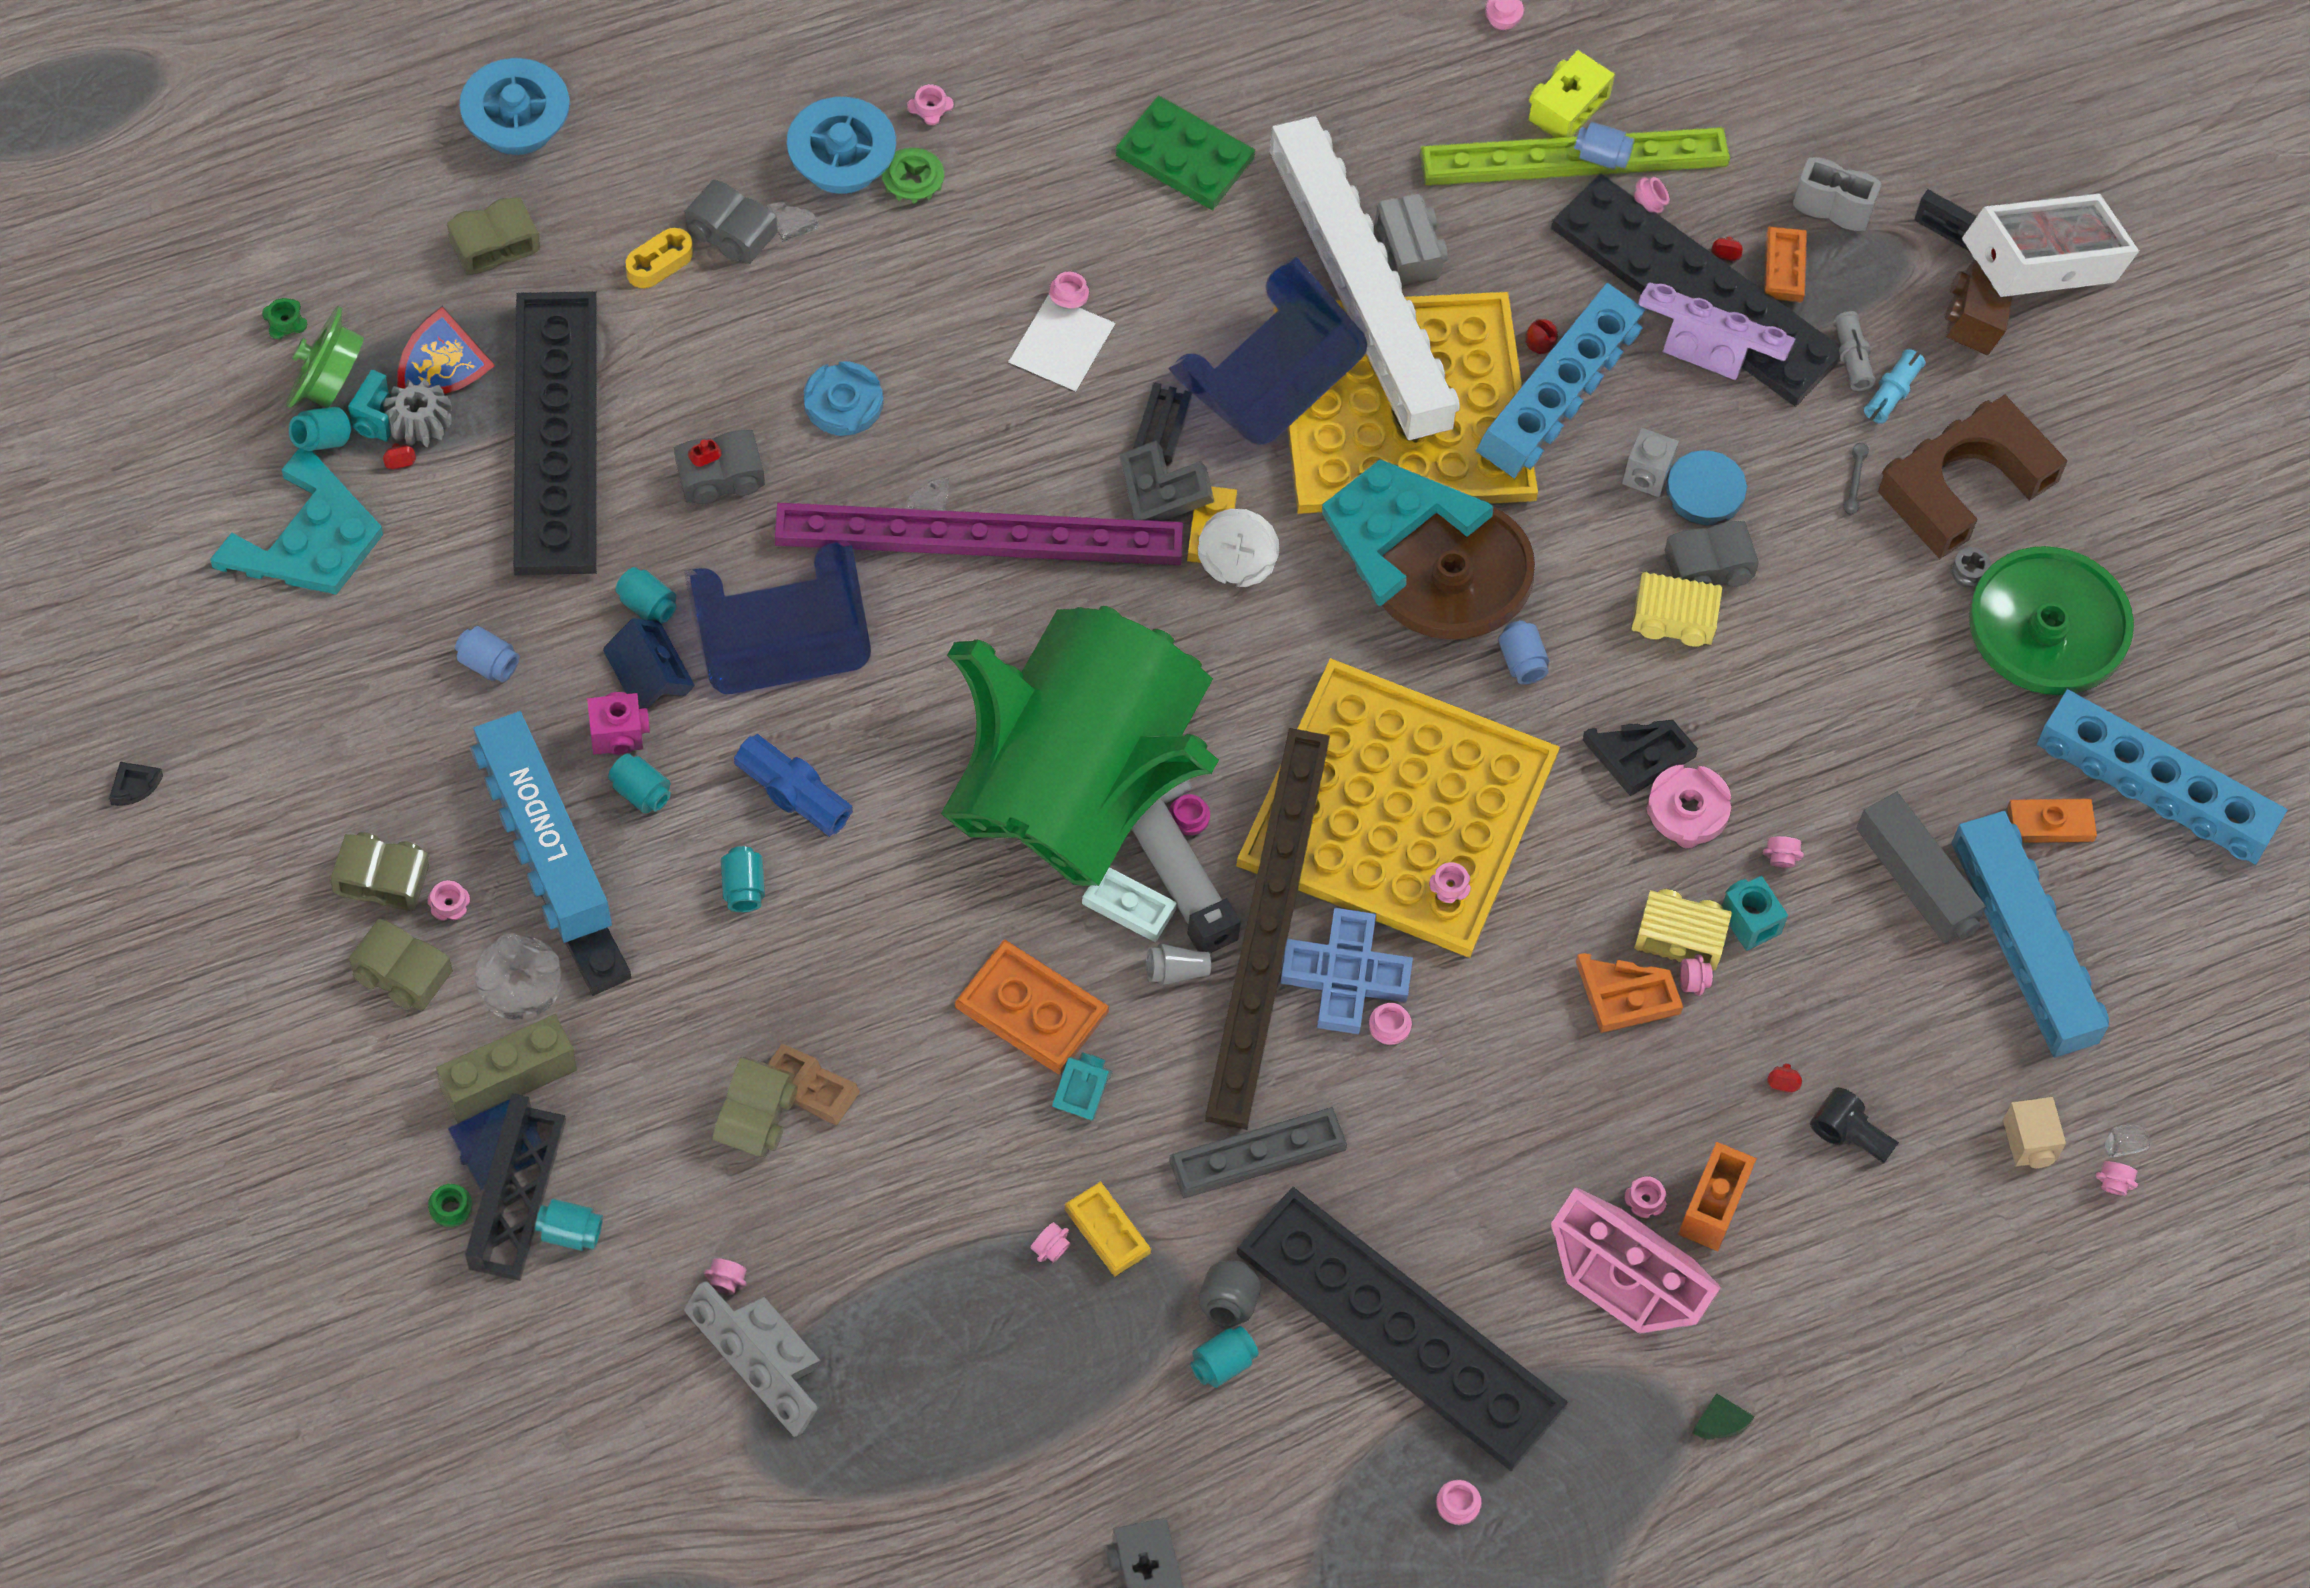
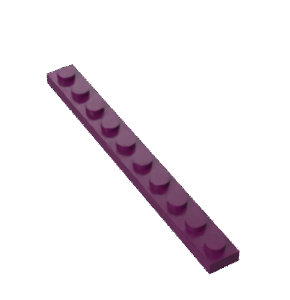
M777 502L775 546L1181 565L1183 522Z

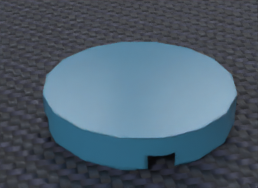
M850 361L838 362V365L828 367V364L822 366L808 378L804 388L805 412L811 422L824 432L838 436L860 433L870 428L878 420L882 411L883 390L880 386V381L864 365Z
M1709 450L1690 452L1679 458L1670 469L1666 485L1667 496L1669 495L1673 503L1672 507L1677 514L1690 522L1702 525H1715L1717 521H1723L1724 519L1728 521L1735 517L1743 506L1747 490L1745 475L1737 463L1722 453Z

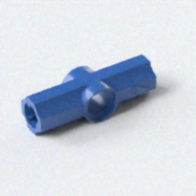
M759 734L752 737L749 736L741 744L739 751L734 757V764L764 786L769 798L779 808L789 813L798 812L829 837L832 834H837L846 825L848 818L853 813V806L824 785L818 773L806 761L798 757H794L791 760Z

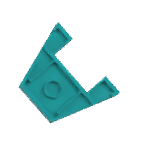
M298 448L283 467L282 475L285 480L313 495L268 551L231 532L211 557L212 568L218 571L227 572L228 569L246 572L248 577L262 579L263 576L282 579L285 580L287 585L337 595L383 536L382 526L313 451Z
M1381 459L1322 504V515L1345 552L1348 551L1356 565L1358 575L1362 581H1366L1371 590L1373 600L1379 606H1382L1406 586V575L1387 561L1383 555L1420 525L1438 513L1465 536H1469L1493 516V506L1488 502Z

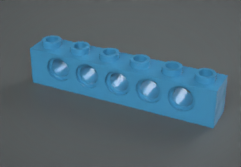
M1607 282L1490 425L1480 441L1476 452L1514 479L1524 466L1531 470L1544 452L1540 446L1544 441L1551 445L1562 431L1564 425L1561 423V420L1564 417L1571 420L1584 402L1580 398L1584 392L1591 395L1604 377L1600 373L1605 367L1610 371L1618 362L1624 352L1620 349L1622 344L1625 343L1630 347L1643 329L1638 322L1646 309Z
M2068 689L2045 724L2036 744L2045 749L2052 757L2071 763L2080 768L2087 776L2093 779H2100L2118 789L2123 796L2144 803L2153 808L2163 818L2175 820L2191 829L2196 836L2205 840H2211L2229 850L2234 857L2247 860L2257 865L2288 811L2285 807ZM2080 737H2086L2090 739L2093 743L2086 742L2082 740ZM2117 757L2125 758L2129 763L2122 762ZM2154 777H2159L2166 783H2161L2154 779ZM2190 797L2198 798L2202 803H2197ZM2227 817L2236 819L2240 824L2230 821Z

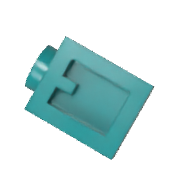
M371 369L348 406L352 428L366 438L375 437L385 442L391 436L389 417L385 414L383 407L385 398L391 397L388 391L386 375Z
M1081 1052L1079 1059L1068 1057L1052 1107L1093 1121L1107 1081L1111 1078L1113 1072L1103 1068L1106 1060Z

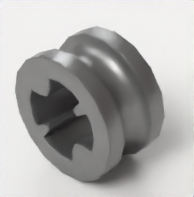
M1967 547L1960 550L1952 565L1951 573L1954 580L1963 587L1975 588L1985 571L1991 566L1990 558L1985 551L1976 547ZM1969 562L1977 565L1974 572L1965 570Z

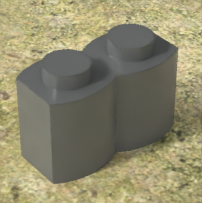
M714 179L685 210L686 227L691 236L700 242L707 241L713 245H718L721 252L733 261L739 260L750 264L778 232L777 216L771 210L755 200L745 198L726 183Z
M737 430L713 438L712 440L721 449V457L701 467L695 466L688 457V451L691 447L700 444L701 440L712 438L695 439L674 447L675 462L685 500L688 503L709 504L724 494L745 496L754 493L758 488L765 485L764 470L753 430Z
M1731 521L1712 526L1708 529H1691L1668 536L1664 550L1674 579L1679 577L1682 580H1695L1698 583H1712L1713 585L1729 584L1732 587L1741 586L1755 577L1759 565L1745 521Z

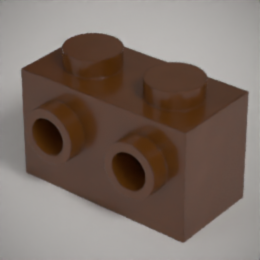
M1973 260L1965 272L1959 271L1951 284L1950 293H1953L1954 297L1945 313V319L1949 321L1946 338L1988 356L2007 330L2013 296L2000 297L1978 262Z

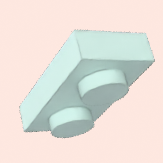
M1110 867L1100 885L1089 886L1082 898L1084 906L1155 943L1177 907V902Z

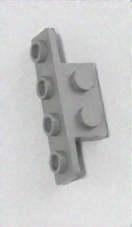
M705 1281L699 1284L684 1309L685 1313L789 1432L795 1437L802 1434L816 1413L817 1405L795 1380L813 1372L820 1359L765 1297L733 1311L709 1282Z

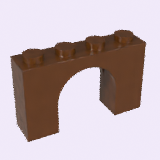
M2004 394L1993 402L1987 400L1980 404L1972 415L1964 421L1960 419L1953 421L1945 428L1942 435L1934 440L1930 438L1925 439L1916 446L1912 454L1903 460L1899 457L1892 460L1882 471L1883 478L1878 493L1932 552L1941 559L1970 540L1978 520L1946 484L1942 469L1946 465L1960 459L1986 461L2000 469L2030 501L2060 481L2068 460Z

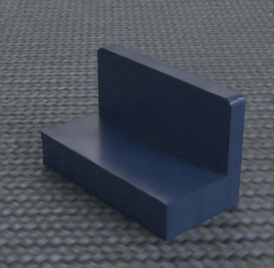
M632 618L603 648L625 693H637L639 709H648L662 694L686 696L695 687L664 627L658 621Z

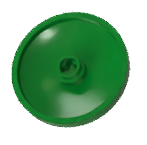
M2039 546L2024 548L1998 559L1980 578L1972 596L1969 609L1970 631L1974 643L1984 660L1999 675L2011 683L2026 690L2047 695H2064L2067 689L2074 693H2080L2102 684L2120 667L2133 638V612L2129 599L2119 582L2094 560L2080 553L2058 547Z

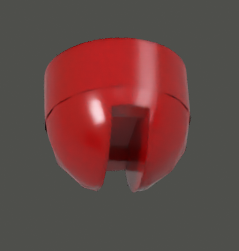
M1537 319L1527 329L1525 338L1527 347L1539 354L1551 352L1556 346L1558 339L1557 327L1547 319Z

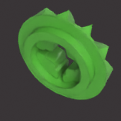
M905 148L895 152L891 164L882 173V180L887 193L892 192L895 194L898 201L903 198L911 199L915 204L918 199L926 198L930 200L933 193L941 191L944 180V168L941 161L933 153L921 148ZM906 170L914 176L920 174V183L915 182L913 179L906 180Z

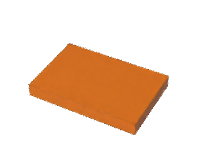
M1005 939L955 1001L956 1009L1058 1075H1061L1064 1071L1068 1057H1075L1109 1013V1006Z

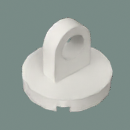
M1228 509L1216 513L1205 523L1199 537L1198 557L1204 569L1215 580L1224 584L1230 582L1237 584V587H1248L1262 582L1272 573L1279 556V539L1273 526L1261 515L1247 509Z

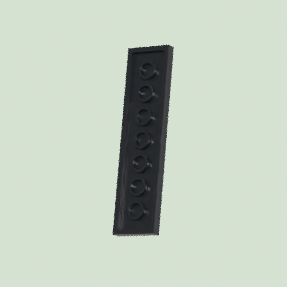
M1601 173L1552 220L1551 229L1640 294L1643 293L1648 283L1665 284L1672 287L1677 293L1690 298L1707 300L1713 307L1729 313H1741L1752 322L1765 327H1777L1788 336L1795 338L1793 347L1785 361L1749 348L1742 365L1745 371L1795 407L1841 361L1840 345L1775 298L1765 294L1764 290L1655 212H1648L1643 205L1636 202L1635 197Z
M596 291L516 293L514 575L597 574Z
M1294 1187L1284 1195L1237 1248L1238 1256L1511 1472L1567 1406L1568 1401Z

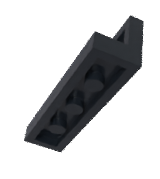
M513 1093L511 1095L465 1253L469 1270L519 1281L522 1277L535 1231L538 1212L544 1200L566 1123L565 1115L531 1108L530 1099L527 1096ZM530 1121L553 1125L550 1138L533 1147L526 1136ZM524 1144L528 1151L521 1154L522 1147ZM546 1151L544 1160L542 1162L541 1158L539 1157V1154ZM533 1158L541 1170L539 1178L521 1187L514 1176L516 1168ZM513 1184L517 1191L509 1195L511 1186ZM534 1191L531 1202L527 1195ZM522 1198L529 1210L527 1219L510 1228L503 1217L505 1207ZM501 1224L505 1231L497 1235ZM523 1231L522 1237H521V1240H520V1243H519V1241H518V1239L516 1238L515 1235H517V1234H519L520 1232ZM510 1239L517 1249L514 1265L509 1266L490 1262L493 1248Z

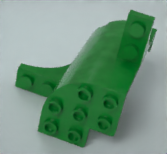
M1100 606L1099 610L1082 607L1057 609L1022 672L1014 666L1001 661L994 655L996 653L995 649L982 640L954 642L947 656L961 671L970 688L976 712V738L969 764L941 814L968 837L1018 838L1073 885L1099 886L1122 843L1140 817L1159 798L1177 785L1197 776L1212 774L1219 759L1207 750V744L1201 738L1192 734L1182 736L1213 678L1201 668L1202 664L1197 658L1182 652L1174 645L1175 640L1170 634L1160 629L1150 630L1139 623L1122 617L1119 612L1108 606Z

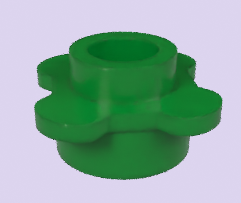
M280 298L263 309L262 317L270 325L268 332L272 338L282 339L284 335L293 332L302 333L306 330L308 324L307 320L301 317V304L299 301ZM288 318L287 321H282L281 319Z

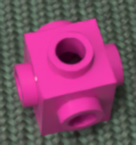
M613 692L604 697L587 698L593 755L605 753L624 755L634 750H643L642 734L650 733L647 708L639 709L637 693Z

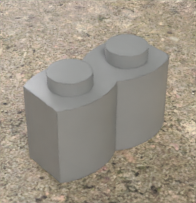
M1810 157L1800 177L1792 206L1801 213L1811 217L1829 218L1832 222L1845 229L1865 231L1873 213L1882 183L1874 176L1865 172L1844 170L1841 166L1830 160Z

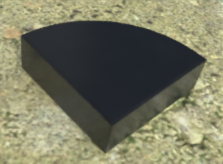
M120 762L109 797L111 805H129L148 797L160 784L163 777L162 769Z

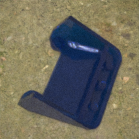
M1297 257L1282 263L1267 279V296L1278 308V311L1215 369L1203 356L1194 353L1180 357L1168 368L1184 387L1192 391L1197 398L1249 442L1257 445L1267 444L1276 439L1364 357L1367 350V340L1361 329Z
M843 540L822 546L814 558L816 579L728 596L724 595L720 577L711 569L695 568L684 570L708 679L717 691L723 694H735L854 671L862 668L868 662L871 655V645L854 551L851 544Z

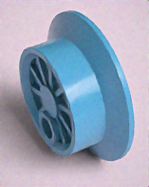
M523 58L502 59L480 68L468 79L460 96V112L468 130L494 150L509 155L528 154L543 147L561 129L567 119L570 108L569 93L561 77L548 66Z
M831 97L814 102L798 113L788 130L787 150L795 168L817 187L831 193L847 194L865 188L885 172L895 155L896 135L890 120L876 106L857 98Z

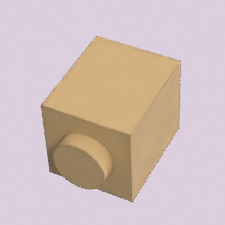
M2047 1097L2011 1103L2003 1122L2015 1166L2030 1165L2032 1168H2043L2053 1164L2058 1160L2066 1145L2054 1098Z

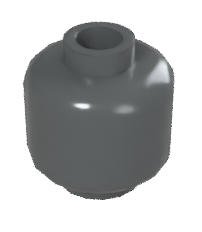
M1241 1261L1218 1262L1210 1267L1205 1276L1199 1294V1306L1207 1318L1218 1326L1233 1327L1248 1321L1254 1313L1261 1292V1281L1257 1274Z

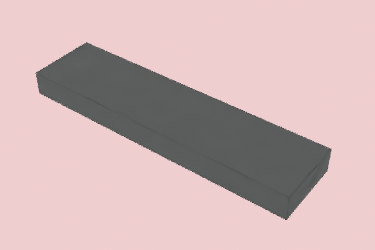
M1330 1107L1171 1154L1169 1162L1184 1199L1346 1151L1347 1142L1334 1109Z

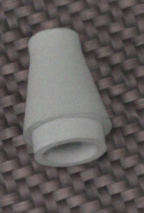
M1160 943L1157 948H1149L1147 952L1146 972L1148 980L1150 982H1158L1160 986L1198 977H1209L1211 972L1209 952H1199Z

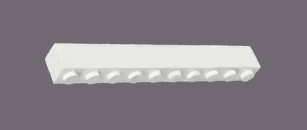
M1316 116L1272 126L1270 154L1407 439L1412 440L1452 430L1455 412L1459 411L1457 393L1454 388L1449 389L1445 381L1442 362L1439 358L1434 359L1430 350L1429 336L1425 329L1419 328L1416 322L1414 305L1411 300L1405 299L1402 293L1400 277L1396 271H1391L1388 265L1386 248L1382 242L1378 243L1374 236L1371 217L1369 214L1363 213L1360 207L1358 191L1354 185L1350 186L1346 179L1344 162L1341 158H1336L1329 132L1322 130Z

